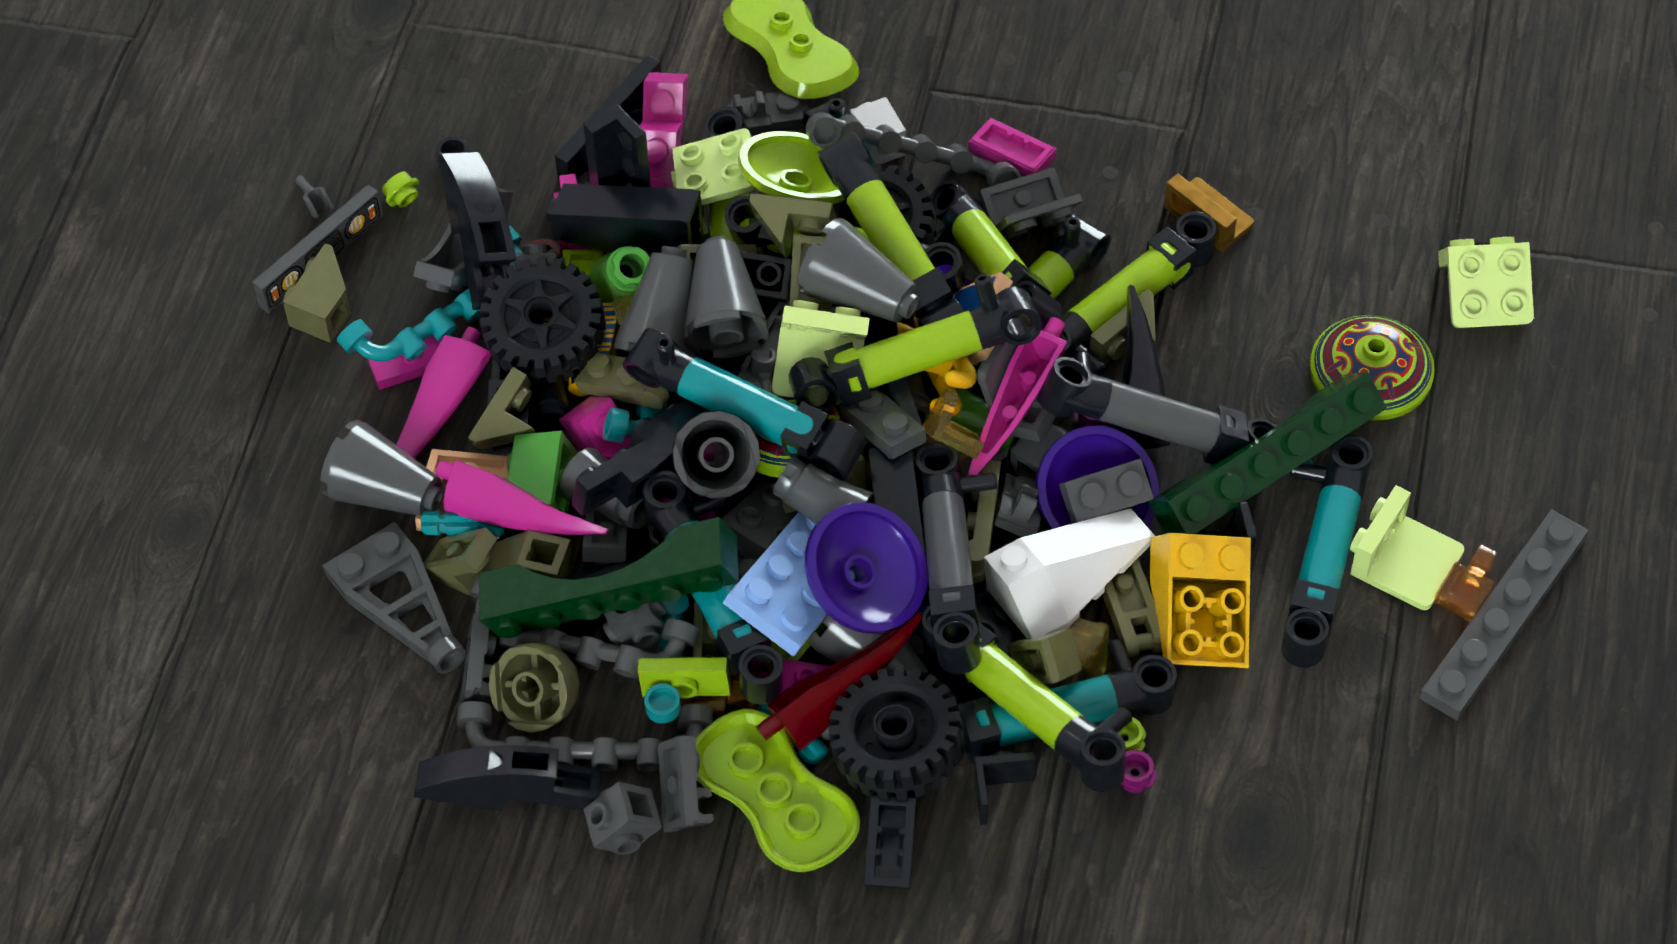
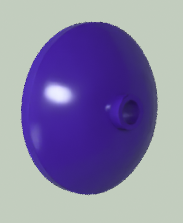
M1105 426L1081 427L1057 439L1042 457L1035 480V488L1039 490L1036 497L1038 500L1037 505L1048 528L1051 530L1071 524L1059 484L1137 459L1142 460L1153 497L1159 495L1156 470L1145 450L1127 434ZM1148 502L1129 507L1147 527L1150 526L1155 515Z
M871 503L846 504L826 514L815 525L809 535L804 557L807 582L820 607L833 620L848 629L873 634L892 630L905 623L916 613L927 589L928 570L926 557L921 543L913 530L895 513ZM849 570L856 574L857 582L851 578Z

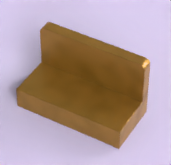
M1176 174L1167 181L1164 207L1178 218L1187 212L1193 211L1203 212L1211 216L1216 224L1214 246L1221 252H1224L1253 228L1254 219L1201 178L1196 177L1188 182L1181 175Z

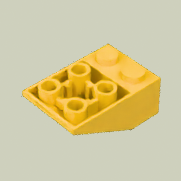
M1166 533L1151 537L1150 585L1160 630L1163 657L1170 660L1173 665L1249 668L1251 538Z

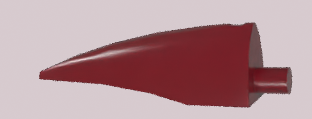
M915 613L905 623L889 630L852 655L826 669L797 681L772 702L766 704L772 715L756 726L758 732L767 741L783 729L796 747L802 751L828 729V726H831L829 720L831 711H836L835 702L839 696L849 699L845 690L849 685L853 683L860 689L862 687L860 677L869 674L873 681L878 678L877 670L886 668L901 650L922 619L921 613Z

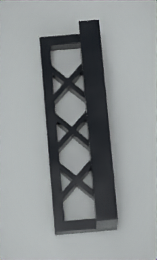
M647 55L589 119L615 103L633 120L643 119L644 80L649 72L661 73V61ZM583 125L555 155L558 181L561 175L575 174L577 184L590 185V183L580 178L585 171H589Z
M617 103L583 123L590 185L651 187L646 132Z

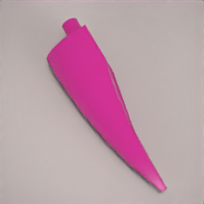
M1051 317L1044 330H1041L1033 341L1017 347L986 419L968 472L969 476L978 475L1012 435L1036 401L1054 361L1063 356L1067 341L1059 338L1065 327L1062 320Z
M467 327L461 339L445 335L425 368L418 393L396 444L414 459L455 412L491 357V353L488 350L477 345L482 334L473 327Z
M441 460L437 465L436 476L448 480L444 494V510L447 512H454L461 517L499 527L522 531L532 530L546 534L606 535L609 531L607 528L559 511L509 480L458 460H455L453 464Z

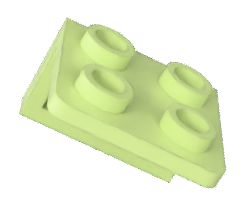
M739 129L672 148L675 171H671L673 186L677 189H694L701 192L704 234L709 233L705 204L755 190L743 176L738 166L741 146L752 137L748 129Z
M1515 237L1490 238V244L1475 245L1474 239L1451 240L1450 247L1438 251L1439 267H1448L1451 323L1454 327L1473 328L1525 325L1533 321L1534 309L1529 242L1515 243Z
M794 300L793 306L785 305L777 347L772 392L776 396L794 399L789 383V372L793 365L803 358H820L828 365L824 351L849 342L853 343L855 350L864 347L870 318L860 317L861 310L849 307H836L835 313L819 311V304L809 301ZM839 394L836 405H840L841 403Z
M1395 485L1387 499L1380 497L1376 502L1370 515L1372 523L1366 530L1361 527L1356 533L1350 546V551L1355 553L1350 575L1418 609L1428 610L1432 607L1461 560L1464 546L1460 542L1407 517L1406 512L1411 492Z

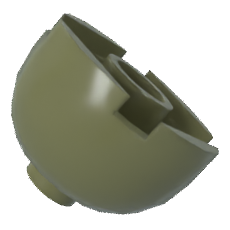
M538 641L520 644L504 652L499 662L494 663L490 671L488 688L492 704L497 712L503 711L505 716L511 720L508 724L515 729L531 733L546 730L571 713L578 700L580 680L577 668L567 654L555 645Z

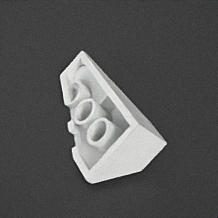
M1129 508L1021 537L984 557L986 589L1026 638L1041 637L1071 627L1079 619L1080 611L1092 599L1097 600L1105 592L1106 584L1117 573H1124L1150 546L1151 537L1155 535L1136 513Z

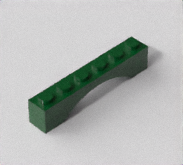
M1368 372L1345 374L1312 395L1295 413L1260 438L1221 461L1179 481L1154 497L1153 500L1148 501V504L1165 534H1196L1236 508L1239 502H1245L1386 410L1387 407Z
M720 517L678 526L659 546L643 558L620 570L599 577L577 580L557 579L534 573L519 564L479 573V621L498 637L514 638L525 631L538 628L553 629L559 627L561 623L577 619L593 620L600 617L601 614L612 611H632L640 608L643 604L656 601H676L683 595L700 591L716 592L722 589L723 586L739 583L737 535Z

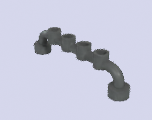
M820 112L810 117L806 124L807 137L819 148H825L838 141L840 136L843 138L854 132L861 142L876 145L885 154H894L898 151L913 155L922 164H929L935 161L948 165L954 172L959 174L972 171L987 176L989 187L1022 177L1020 172L1011 163H994L971 155L960 144H952L944 148L935 145L924 134H917L912 138L900 136L887 124L879 125L875 129L863 126L855 116L850 114L843 115L838 119L828 113Z
M475 577L470 591V596L477 599L475 614H479V577ZM666 619L661 637L669 642L666 648L659 653L645 652L629 645L617 646L588 636H582V638L572 636L556 629L540 628L522 632L521 635L514 638L500 637L498 645L508 650L520 644L540 641L555 645L563 652L576 654L574 662L580 666L599 670L602 660L615 663L613 668L615 673L637 679L639 677V659L680 658L685 647H695L700 629L681 620Z
M468 701L458 706L457 725L461 729L466 730V737L472 748L502 745L559 749L558 763L574 765V759H592L591 768L600 769V772H613L618 769V760H636V769L645 773L659 772L658 743L662 741L656 738H642L637 742H619L609 737L596 738L593 742L574 741L567 737H553L549 741H530L528 738L521 736H511L504 740H490L484 735L483 731L489 730L492 727L493 707L479 701ZM701 704L681 706V711L678 715V729L686 733L685 736H695L696 738L701 731L713 722V709Z

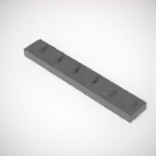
M1551 509L1422 688L1419 699L1458 721L1584 543L1589 530Z

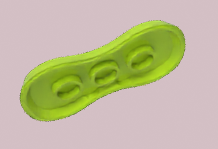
M733 0L723 13V22L727 31L737 39L755 48L763 56L767 63L771 80L777 88L788 95L801 99L826 97L848 88L859 76V67L854 57L842 44L827 37L815 28L811 13L803 0Z
M740 709L725 714L712 722L695 738L696 750L700 757L698 782L705 788H709L711 792L734 803L743 811L753 826L762 851L773 863L793 872H808L827 865L850 847L860 829V817L855 803L840 788L818 778L801 763L793 749L789 736L783 729L767 741L761 736L756 726L768 718L769 714L756 709Z

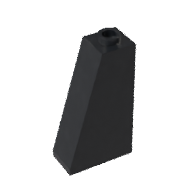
M564 183L558 197L551 199L547 209V221L551 222L553 239L608 253L614 252L621 247L632 246L641 248L651 257L653 252L661 253L662 246L678 248L681 244L704 243L701 192L694 189Z

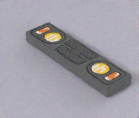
M369 184L253 280L252 283L259 307L269 314L280 305L288 288L295 285L303 275L308 260L312 256H316L325 243L333 247L335 256H337L383 217L379 192Z

